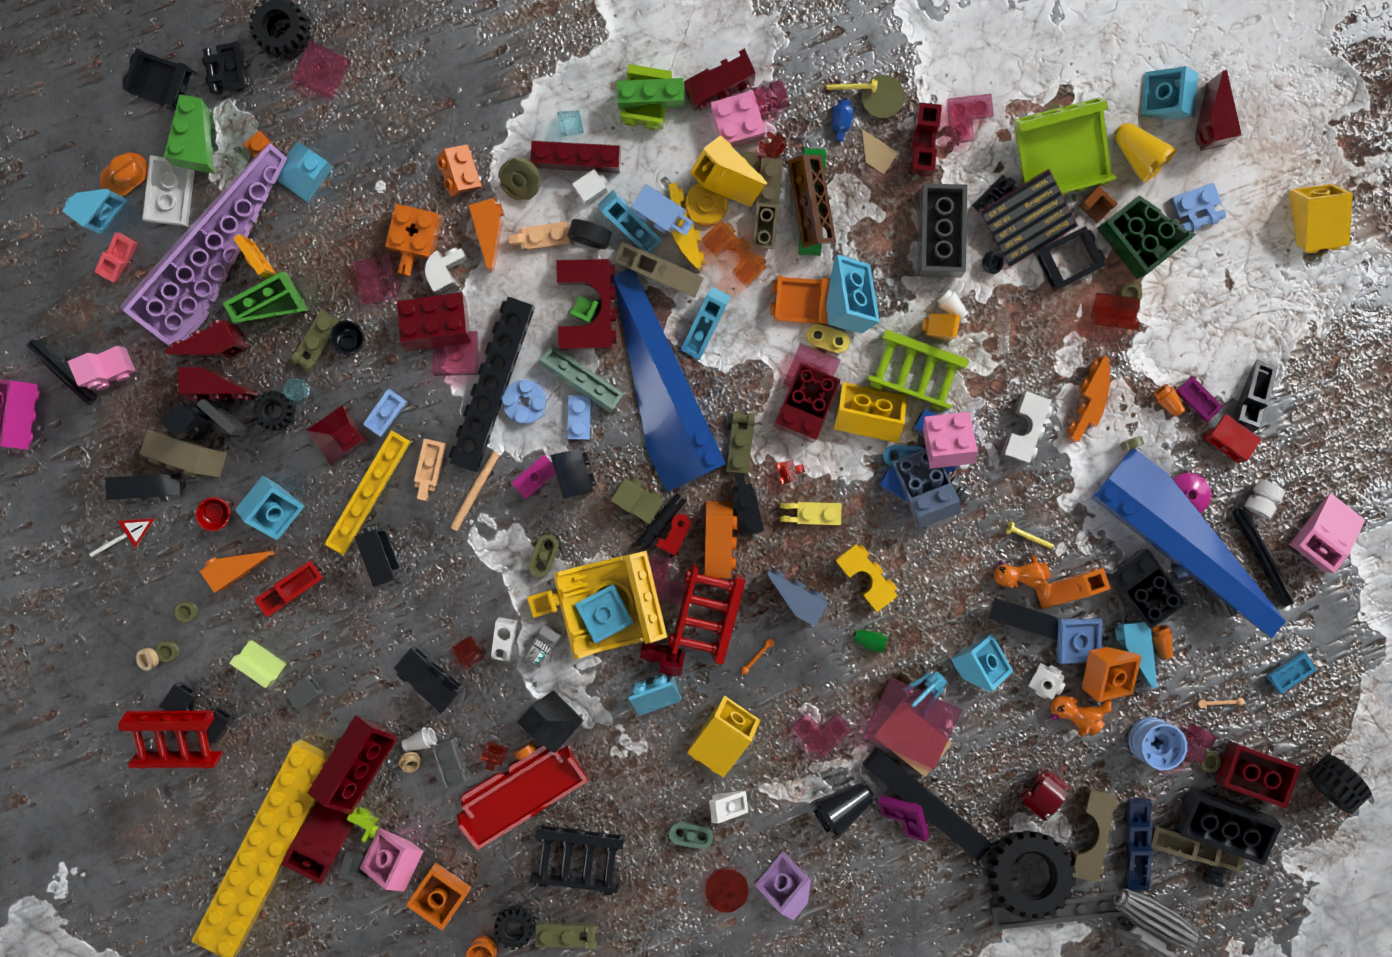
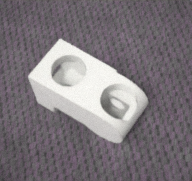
M501 617L496 620L491 659L505 662L510 661L518 620Z

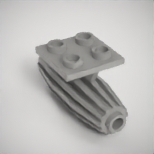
M1122 889L1115 894V908L1135 924L1130 931L1117 928L1116 933L1123 936L1122 941L1134 947L1137 945L1140 947L1141 952L1151 957L1153 955L1156 957H1178L1166 950V943L1186 950H1191L1192 947L1196 946L1195 944L1199 938L1198 931L1174 911L1150 897L1128 889Z

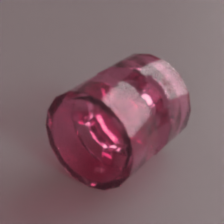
M782 79L769 82L768 87L760 85L751 89L754 91L761 116L771 113L773 108L778 111L789 107V99Z
M1191 723L1185 732L1187 736L1186 756L1202 764L1208 754L1206 749L1213 746L1217 737ZM1193 742L1199 744V746L1196 749L1192 747Z

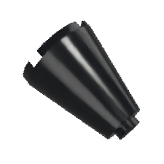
M862 783L815 799L811 802V807L816 806L817 809L813 812L827 833L831 831L834 834L831 838L837 840L873 802L872 796L874 794L867 784L864 786Z

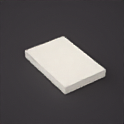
M150 155L142 221L188 227L195 170L174 167L165 157Z

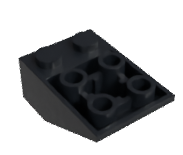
M1140 549L1106 573V576L1116 590L1150 629L1188 604L1149 549Z

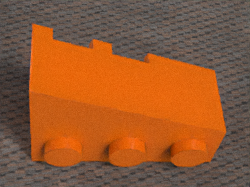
M706 501L705 576L731 578V571H736V558H732V550H736L737 538L732 537V530L737 529V516H733L732 501Z

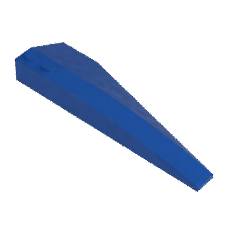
M627 269L616 274L613 280L647 451L666 492L726 463L635 271Z
M1131 449L1091 498L1272 639L1286 620L1171 476L1137 449Z

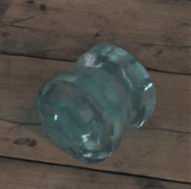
M289 379L283 386L285 396L291 400L302 401L309 395V385L301 379Z

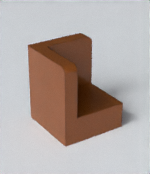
M1098 186L1078 207L1096 223H1099L1118 203Z

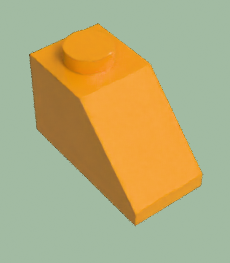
M930 313L922 321L921 331H924L923 337L950 342L957 337L961 315Z

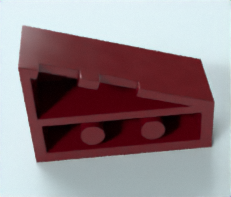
M745 48L739 51V57L729 62L726 58L720 61V66L711 70L707 68L684 81V89L694 111L698 109L704 111L710 108L713 101L731 97L732 94L737 92L744 93L752 89L756 72Z

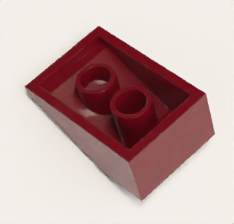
M1223 70L1207 83L1195 133V141L1200 147V151L1226 146L1242 135L1227 70Z

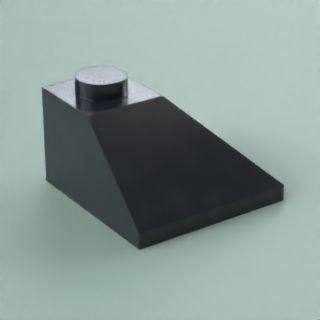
M553 690L531 705L517 723L532 738L553 753H556L584 722V719Z

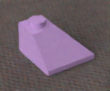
M782 851L755 886L780 914L794 920L808 904L811 880Z

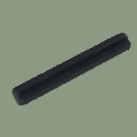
M32 339L29 341L26 348L85 404L91 405L96 401L97 396L87 387L78 386L73 373L38 340Z

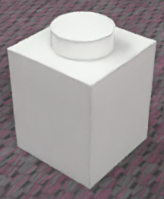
M595 169L572 183L586 206L608 192L605 186L608 184V181L602 173L597 174Z

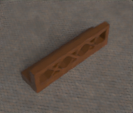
M800 155L788 160L802 248H809L818 244L836 243L822 156ZM810 161L815 162V172L811 169ZM815 183L819 187V194L815 191ZM819 205L823 209V216L819 213ZM822 227L827 232V238H823Z

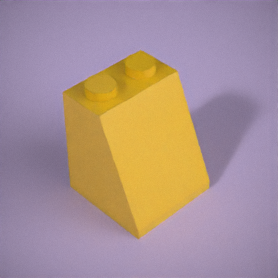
M1333 183L1289 189L1296 245L1306 253H1317L1320 249L1339 250L1342 246L1350 245L1353 193Z
M724 695L693 740L687 753L694 760L703 763L712 772L724 778L752 742L760 719Z

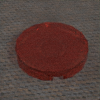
M722 867L715 870L708 877L705 895L714 909L720 912L731 913L745 904L749 895V886L745 876L739 870L732 867Z

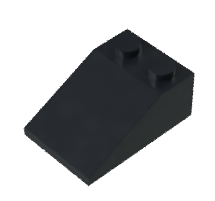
M575 449L550 455L563 499L573 498L594 491L593 486L597 484L594 474H589L587 465L590 464L587 452L583 453L582 449Z

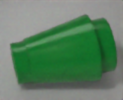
M858 629L854 642L875 653H883L888 636L883 635V632Z

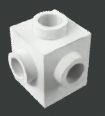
M1040 663L1029 683V687L1035 689V693L1040 697L1053 699L1055 694L1060 696L1066 684L1063 683L1064 675L1061 674V670L1050 665L1047 667Z

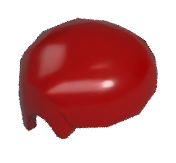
M208 497L202 500L195 512L198 525L207 531H217L224 528L231 515L229 505L220 497Z

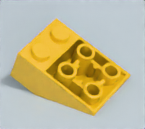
M721 135L702 150L690 171V174L704 188L748 207L753 205L767 184L763 177Z

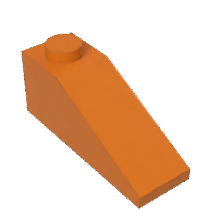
M494 198L468 205L486 267L490 272L495 270L503 226L501 216H505L502 204H497Z
M268 551L218 559L214 557L204 563L205 568L200 570V573L214 593L222 592L274 556L275 553Z

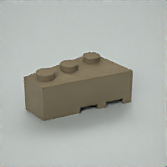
M148 429L140 455L148 457V462L161 465L162 462L166 463L165 468L179 471V468L183 469V474L196 477L197 474L220 477L227 452L210 449L202 444L198 445L183 438H176L167 433Z

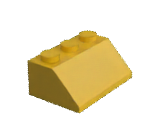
M842 382L833 429L898 443L905 424L907 395Z

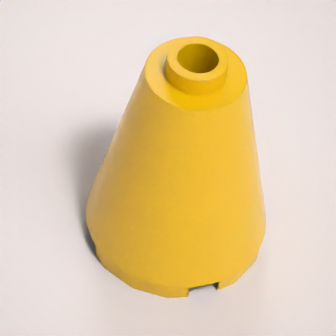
M1131 122L1128 124L1122 123L1114 132L1116 134L1114 140L1140 180L1145 183L1155 177L1162 170L1161 167L1165 163L1168 164L1177 152L1170 144Z

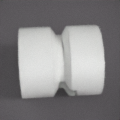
M1259 479L1253 489L1255 494L1249 496L1244 507L1260 517L1271 520L1277 509L1275 504L1281 502L1286 491L1272 482Z

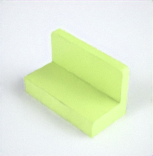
M250 640L242 652L234 656L229 663L264 688L272 686L286 666L285 662L253 640Z

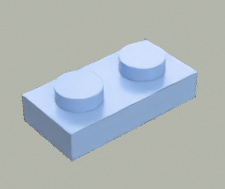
M388 388L363 425L380 437H383L408 401Z
M569 395L568 439L590 440L591 399L583 395Z

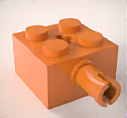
M395 203L385 247L402 254L397 271L398 274L411 276L414 258L428 259L435 252L443 221L439 213ZM416 228L418 233H414L412 236L410 233Z

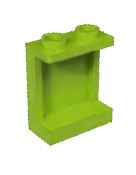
M628 64L627 80L671 79L672 71ZM659 104L642 105L641 109L622 110L619 117L620 121L624 122V125L636 127L639 124L645 125V128L649 130H658V128H664L667 108H663Z

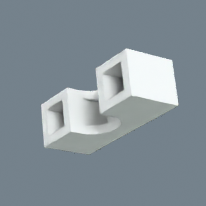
M1027 391L1021 394L1015 414L1021 415L1027 420L1028 429L1022 436L1013 433L1007 434L1000 455L1023 463H1030L1031 460L1035 459L1038 448L1035 446L1038 439H1041L1044 434L1045 427H1043L1045 418L1048 419L1051 414L1052 406L1050 404L1052 400Z

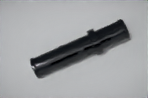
M678 493L675 494L652 524L646 526L647 530L635 542L640 547L646 541L640 548L643 551H646L652 542L662 535L660 534L683 505L687 503L682 497L676 504L681 497Z

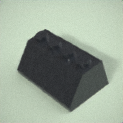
M1190 786L1182 805L1179 834L1191 840L1265 865L1282 825L1273 815Z

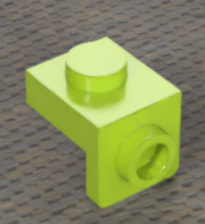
M356 807L347 818L348 821L366 829L361 839L362 842L365 843L369 838L373 839L379 828L376 824L379 818L371 815L368 809Z

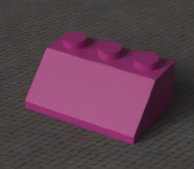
M0 379L1 447L28 450L33 439L31 427L36 418L34 406L39 397L38 384Z

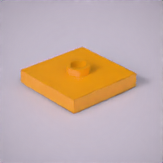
M240 234L233 238L245 255L244 258L247 263L255 269L259 276L268 279L276 275V272L254 241Z

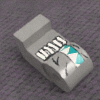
M547 624L543 625L525 660L540 668L562 633Z

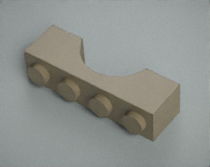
M1085 786L1081 808L1091 816L1094 827L1092 837L1088 843L1078 849L1071 850L1070 856L1072 860L1070 862L1071 865L1075 866L1076 873H1073L1075 878L1098 882L1099 876L1103 875V858L1109 849L1108 835L1112 832L1114 825L1112 820L1113 812H1116L1118 808L1117 795L1111 791Z

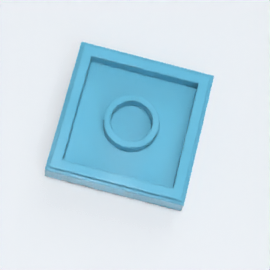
M615 584L575 604L594 643L634 624Z

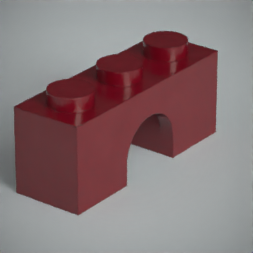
M920 102L916 108L909 174L932 176L935 172L937 157L935 144L942 105Z

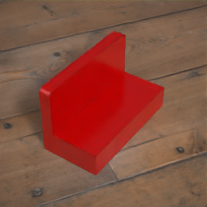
M1227 414L1223 415L1217 426L1207 431L1203 437L1204 440L1238 464L1248 461L1261 441L1258 436Z

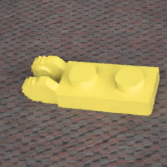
M780 503V508L783 509L797 508V517L782 516L780 517V522L841 525L842 503Z

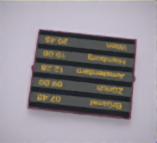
M1050 169L1043 171L979 210L993 237L992 240L999 248L1008 267L1013 266L1078 226L1065 200V196L1062 194Z

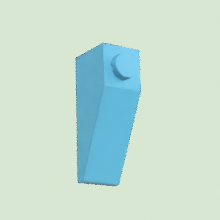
M614 189L598 204L601 212L641 250L651 253L663 241L643 219L635 215L636 211Z
M714 287L710 289L681 351L699 360L701 359L732 296Z
M1143 620L1117 623L1118 628L1115 630L1117 641L1120 642L1124 651L1142 656L1138 673L1147 686L1157 688L1151 629Z

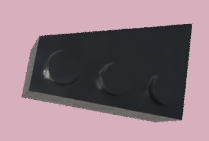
M416 646L411 647L394 667L397 671V676L403 681L408 682L440 714L453 703L465 688Z

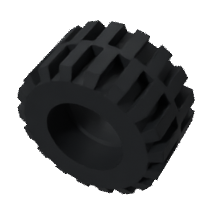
M262 0L260 7L255 6V14L251 13L250 15L253 22H249V28L252 30L250 33L255 39L254 41L268 55L270 54L274 58L279 56L281 59H287V55L294 58L296 57V52L301 54L303 52L301 48L303 46L307 47L309 44L306 39L311 38V33L308 31L311 30V27L307 22V17L291 0H269L268 2ZM280 19H289L290 28L288 32L279 38L271 37L270 32L273 24Z
M1326 754L1308 772V776L1315 787L1344 812L1353 814L1372 796L1366 782L1351 767L1336 756Z

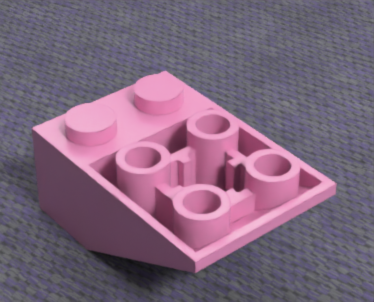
M1329 493L1289 545L1323 572L1335 573L1349 556L1365 519L1333 494Z

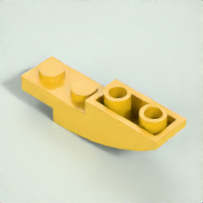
M677 183L668 184L670 199L681 206V202L684 201L682 188L678 189ZM681 219L677 226L681 227L685 220ZM693 224L685 236L675 229L671 236L677 248L697 272L702 271L701 265L705 264L703 251L699 252L697 243H701L699 230H695Z

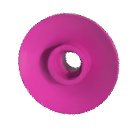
M1183 473L1173 479L1201 514L1208 507L1211 500V489L1207 481L1194 473ZM1190 491L1195 493L1193 499H1190L1188 496Z

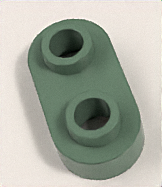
M678 821L672 824L669 830L670 840L676 845L705 849L713 841L712 831L705 825ZM683 829L684 834L681 836L677 835L676 831ZM704 833L706 837L699 839L698 834Z

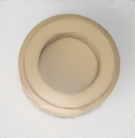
M145 648L137 653L136 661L142 670L149 671L158 666L159 658L155 650Z

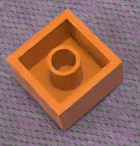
M435 862L406 906L443 931L469 893L471 886Z

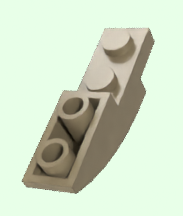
M761 157L760 175L767 184L756 202L752 247L774 249L784 160Z
M625 242L621 243L614 262L694 298L704 279L702 276Z

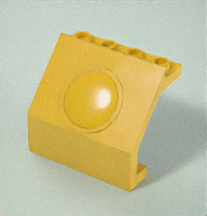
M646 551L553 573L574 659L639 642L651 643L667 637ZM615 584L634 624L594 643L575 604Z

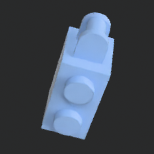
M645 184L631 206L637 210L635 215L644 221H647L649 218L655 222L653 227L662 233H665L666 230L673 233L676 229L686 236L694 224L692 220L684 216L687 210ZM681 219L685 220L681 227L677 226Z

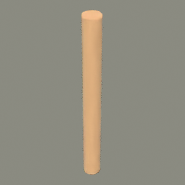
M494 451L491 452L450 526L453 530L458 531L500 454Z

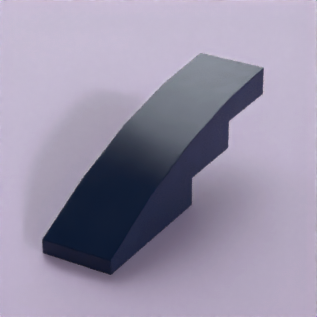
M1128 799L1125 869L1126 889L1149 890L1153 860V850L1151 848L1153 827L1150 823L1152 802L1150 799Z

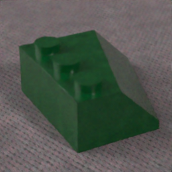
M1140 195L1097 227L1136 279L1150 273L1197 235L1193 231H1188L1180 226L1177 220L1170 219L1161 213L1158 207Z

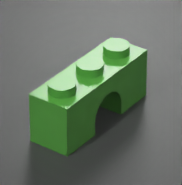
M683 78L617 81L619 110L641 109V106L646 104H659L663 108L684 107Z

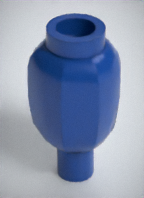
M838 100V104L833 107L832 127L836 131L835 141L844 142L845 133L852 126L854 109L851 106V101Z

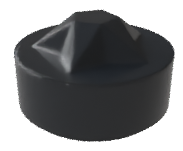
M990 251L985 254L982 260L983 270L991 274L999 273L1004 265V258L999 252Z

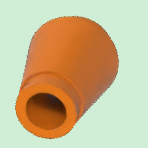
M1164 384L1154 392L1155 401L1173 414L1174 417L1179 416L1185 411L1173 386Z
M1168 625L1155 626L1151 629L1154 646L1160 659H1170L1173 657L1172 630L1169 629Z

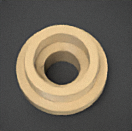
M407 752L398 760L399 767L407 773L416 771L421 762L420 756L416 752Z

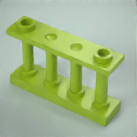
M887 329L883 331L880 340L885 341L884 345L886 347L875 377L868 375L865 380L870 382L869 386L882 390L884 387L931 404V409L944 413V410H951L952 405L945 403L956 371L965 369L969 359ZM899 346L905 348L907 354L896 384H893L883 379L893 351ZM921 354L926 356L927 363L915 392L904 388L915 356ZM940 361L947 364L948 370L938 397L934 399L924 394L935 364H938Z

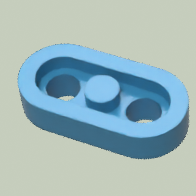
M891 445L884 450L883 460L888 466H893L892 462L925 449L920 446ZM892 452L897 453L898 457L896 460L890 458Z

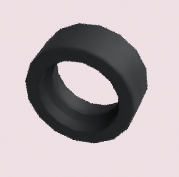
M573 219L567 237L583 245L605 250L608 247L612 232L595 223Z

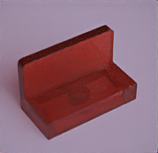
M1096 293L1090 318L1094 325L1138 330L1140 321L1137 318L1140 299Z

